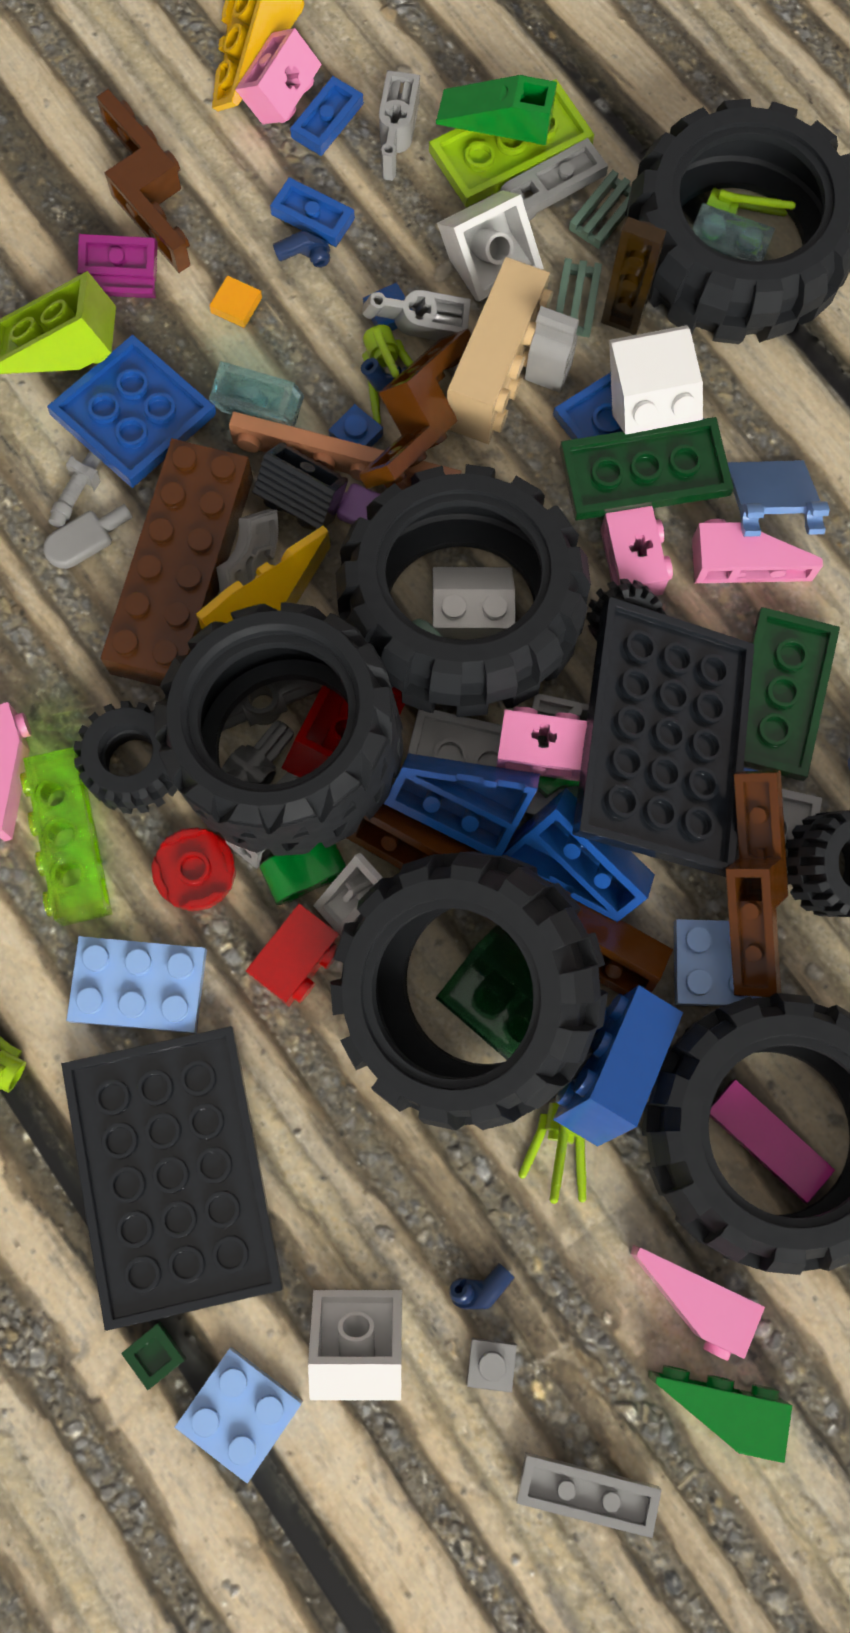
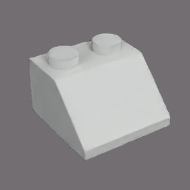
M502 190L437 223L448 257L476 301H481L489 296L505 257L544 269L521 194Z
M687 325L609 340L612 415L625 435L703 420V381L690 328Z
M433 567V628L443 637L460 640L484 638L497 634L515 624V586L512 567Z
M313 1290L308 1357L310 1400H401L402 1290Z

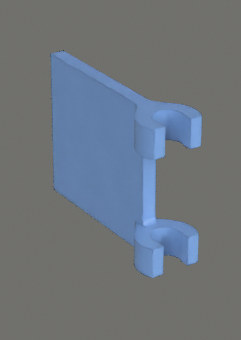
M804 460L727 462L734 487L733 492L740 510L741 530L744 537L761 535L759 518H764V514L803 513L805 529L808 535L825 534L826 528L823 524V516H829V505L827 501H820Z

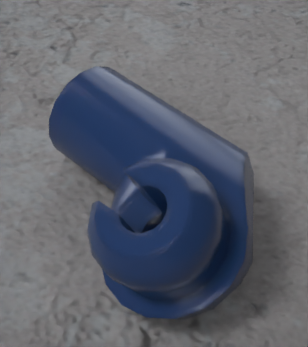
M300 231L273 243L274 251L280 262L297 254L310 258L315 267H324L330 262V247L324 239L306 231Z
M369 358L361 365V372L377 392H380L395 379L391 374L385 372L375 358ZM398 366L397 369L399 371V374L402 373L407 367H403V369H401V367Z
M498 1263L485 1280L456 1279L450 1285L449 1295L452 1302L461 1309H489L515 1277Z

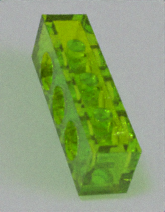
M73 747L23 758L26 772L20 773L23 792L26 797H31L33 811L28 812L29 827L34 837L38 836L41 850L35 852V861L40 876L46 877L48 891L43 892L44 908L48 917L53 916V919L62 926L113 915L89 792L78 776L80 775L79 771L75 768L74 758H77L78 755L73 750ZM58 790L65 791L64 800L59 805L48 806V799L53 792ZM65 829H72L73 836L71 841L64 846H56L55 839L58 833ZM75 868L80 869L81 876L79 881L73 886L64 887L63 877L66 872Z

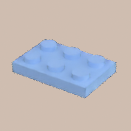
M79 936L66 1021L197 1034L207 949L203 947Z

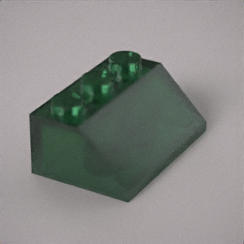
M496 925L475 946L437 995L436 999L507 1060L518 1048L528 1030L533 1011L534 995L531 974L521 950L510 935L499 925Z

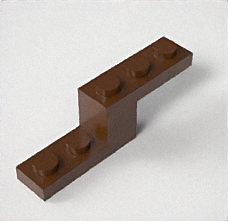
M107 89L96 96L103 122L131 153V155L104 172L111 196L147 237L156 239L158 242L157 249L175 270L180 273L191 265L187 251L190 244L179 227L172 228L167 222V217L159 205L181 190L178 176L180 171L179 163L169 150L164 152L160 148L155 135L147 125L141 126L136 121L129 104L123 99L119 101Z
M468 328L439 339L379 392L401 436L359 474L366 489L381 484L385 488H389L394 483H400L406 478L404 471L427 458L426 451L429 448L435 447L447 439L446 432L458 420L438 382L446 376L443 372L444 370L459 364L471 337Z
M781 770L738 771L734 774L739 859L726 868L734 996L771 997L775 993H781L776 908L788 897Z

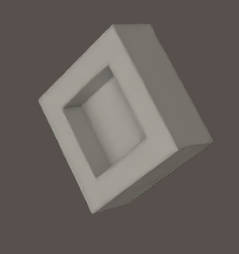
M471 1338L467 1387L512 1393L516 1343Z

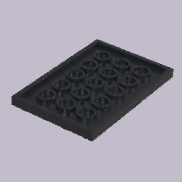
M610 596L602 603L572 835L726 877V868L736 861L738 829L734 774L744 770L754 655L753 643Z
M234 1027L220 1028L61 1063L105 1331L283 1290L284 1287Z

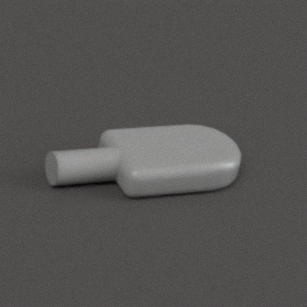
M125 504L99 519L93 511H88L53 531L46 538L43 548L45 557L57 568L68 569L74 567L111 545L112 539L108 532L133 517Z

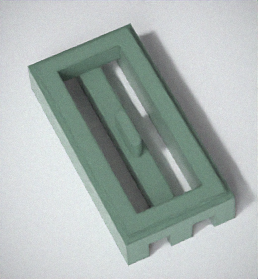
M613 169L569 224L568 230L597 249H600L626 217L625 212L631 191V181L625 177L623 180L618 179L619 173ZM612 188L615 189L583 228V223L588 219V217L597 208L601 201L606 197ZM622 195L626 196L627 198L597 235H594L592 232L609 213Z
M565 258L556 311L563 314L570 274L577 275L570 317L578 319L584 278H592L584 327L578 326L576 332L578 336L589 338L602 264L595 263L594 267L587 266V261L580 260L579 264H573L572 259Z

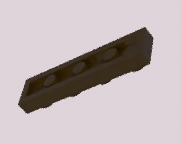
M627 217L621 231L601 323L632 335L637 334L643 319L666 230L658 228L650 222Z

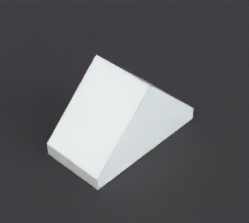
M358 853L313 906L333 929L341 935L344 923L356 922L361 914L357 910L358 901L383 877L361 853Z

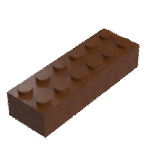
M171 438L100 657L109 674L160 687L176 656L188 655L191 652L187 643L202 630L196 613L218 595L220 587L216 567L226 562L230 556L239 527V518L242 517L252 485L253 475L249 457Z

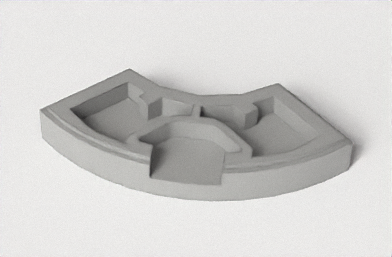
M267 509L239 518V536L235 550L226 562L216 567L220 592L238 580L243 585L248 584L257 575L256 570L259 566L269 562V559H274L278 541L277 510Z

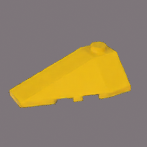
M225 0L221 21L227 24L226 36H222L219 39L218 50L224 53V58L216 69L212 102L214 110L219 112L239 105L242 98L235 90L271 33L291 29L302 13L304 0Z
M321 526L290 546L284 552L281 562L277 565H270L266 562L259 566L256 570L257 575L248 584L243 585L238 580L227 587L196 613L201 629L203 630L214 621L228 623L233 620L231 612L254 605L266 604L281 611V602L297 604L330 549L329 531L324 526Z

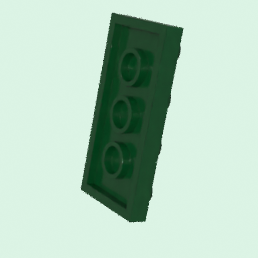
M717 417L626 435L624 432L565 440L561 441L559 449L575 521L605 516V513L647 506L658 508L731 496L734 490Z
M761 607L757 614L751 643L754 644L744 766L762 771L781 770V776L804 781L808 777L840 631L839 626Z

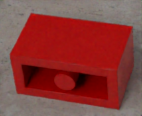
M298 904L249 965L246 973L288 1007H290L294 1000L301 1003L315 986V982L311 979L322 966L328 969L335 961L334 952L340 934L301 904Z

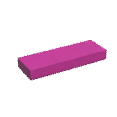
M736 1079L732 1080L712 1103L710 1117L804 1203H808L835 1171L831 1165Z

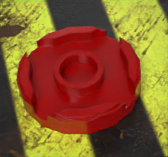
M198 827L180 829L166 837L161 843L156 856H154L151 865L153 882L160 895L174 907L191 912L206 910L221 902L232 889L236 876L235 857L225 840L213 832Z

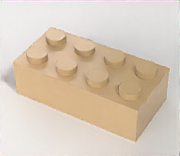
M505 257L448 387L447 401L458 420L449 429L450 431L488 445L494 431L499 433L502 431L508 414V410L505 409L508 400H515L522 381V377H519L523 366L527 367L529 349L536 329L537 314L541 306L548 308L552 299L553 291L548 289L550 272Z

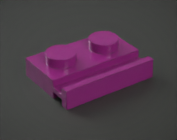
M79 234L77 273L81 275L88 271L108 296L156 299L155 281L158 242L155 238Z

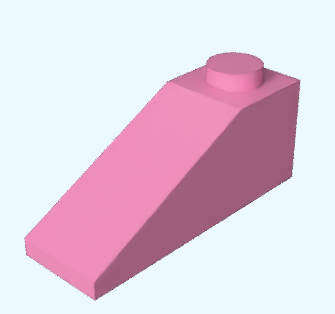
M710 519L698 524L692 538L695 583L813 581L823 567L821 557L761 532L760 536L744 537L740 522L727 523L724 519Z
M9 702L0 704V838L4 842L13 839L30 752L26 737L31 736V729L23 712L18 714Z
M633 1245L630 1254L690 1330L698 1337L706 1340L703 1349L726 1361L729 1360L731 1353L745 1359L765 1307L643 1248Z

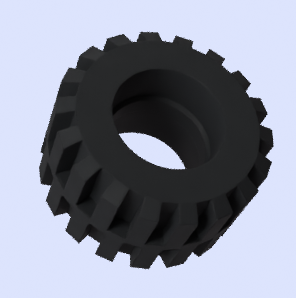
M120 701L121 708L115 709L111 703L103 707L106 712L103 715L98 716L94 712L88 717L92 722L89 728L82 725L78 731L83 739L82 741H75L73 749L78 755L77 758H74L75 768L80 773L78 776L99 802L102 801L106 807L112 810L118 807L122 813L132 814L133 808H137L140 813L149 812L148 805L155 803L159 808L165 804L162 799L165 794L168 793L173 797L178 790L170 780L158 755L161 746L154 736V710L151 711L148 704L138 702L137 707L134 708L130 701ZM132 740H142L152 744L153 753L151 760L142 771L135 775L124 777L110 773V759L120 745Z
M850 810L816 813L814 816L804 818L802 820L803 825L795 826L791 832L794 839L787 840L785 845L786 850H788V856L786 857L787 881L793 887L790 894L794 900H801L800 906L806 911H813L814 915L850 917ZM841 851L845 859L843 878L839 870V855Z

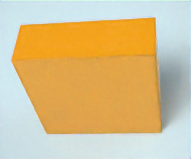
M227 275L209 305L210 311L216 316L245 328L262 299L261 290Z

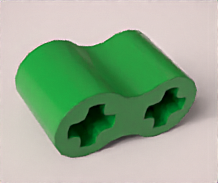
M320 842L309 853L273 856L263 862L259 868L276 905H283L315 889L331 884L343 871L346 864L337 844L325 848L323 843Z

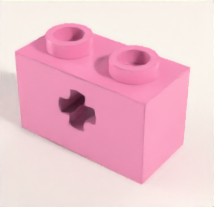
M295 28L273 32L235 90L263 125L278 122L284 123L295 114L296 104L301 96L312 87L314 83L313 77L322 64Z
M653 506L605 513L601 526V535L611 581H614L618 586L620 585V579H628L632 584L636 580L641 582L644 587L647 586L655 596L663 595L668 581L672 579L673 570L670 557L663 555L661 543L664 542V528L662 521L655 519Z
M515 707L513 711L504 710L496 767L538 773L540 776L579 781L588 721L580 720L579 716L572 713H556L555 716L540 715L537 710L529 707ZM538 736L547 737V748L538 747Z

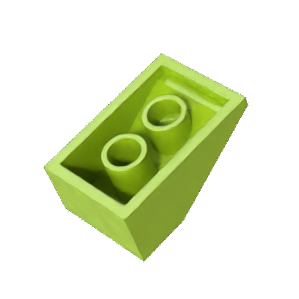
M88 271L0 319V374L80 370L92 363L98 364L103 362L112 353L116 305Z

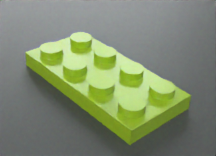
M557 79L553 80L557 82L546 145L458 128L429 141V153L466 208L499 192L507 181L587 138L593 144L595 134Z

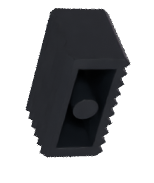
M280 442L265 453L257 481L254 484L253 494L264 499L263 502L267 507L277 511L284 510L296 517L297 522L304 528L316 530L321 526H328L335 519L349 481L348 478L342 477L340 473H335L334 470L328 469L327 466L321 465L320 462H315L313 458H308L306 454H301L300 451L294 450L293 447L287 446L286 443Z

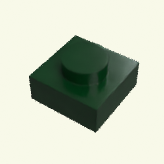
M161 1322L121 1353L147 1391L187 1359Z

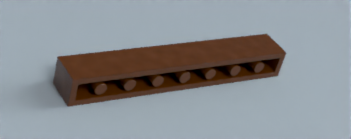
M384 803L370 820L364 816L357 831L346 838L400 870L403 864L433 854L478 851ZM576 901L581 907L577 916L588 934L596 933L605 965L598 967L600 983L622 995H625L638 985L652 993L663 975L673 949L622 920L616 922Z

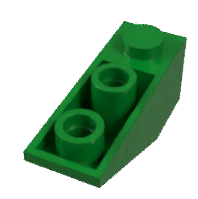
M516 75L444 89L436 124L546 145L553 116L557 82Z
M663 1365L662 1373L649 1370L648 1377L736 1452L785 1463L793 1405L779 1398V1390L757 1384H752L751 1392L735 1389L734 1380L715 1375H707V1382L689 1379L690 1371Z

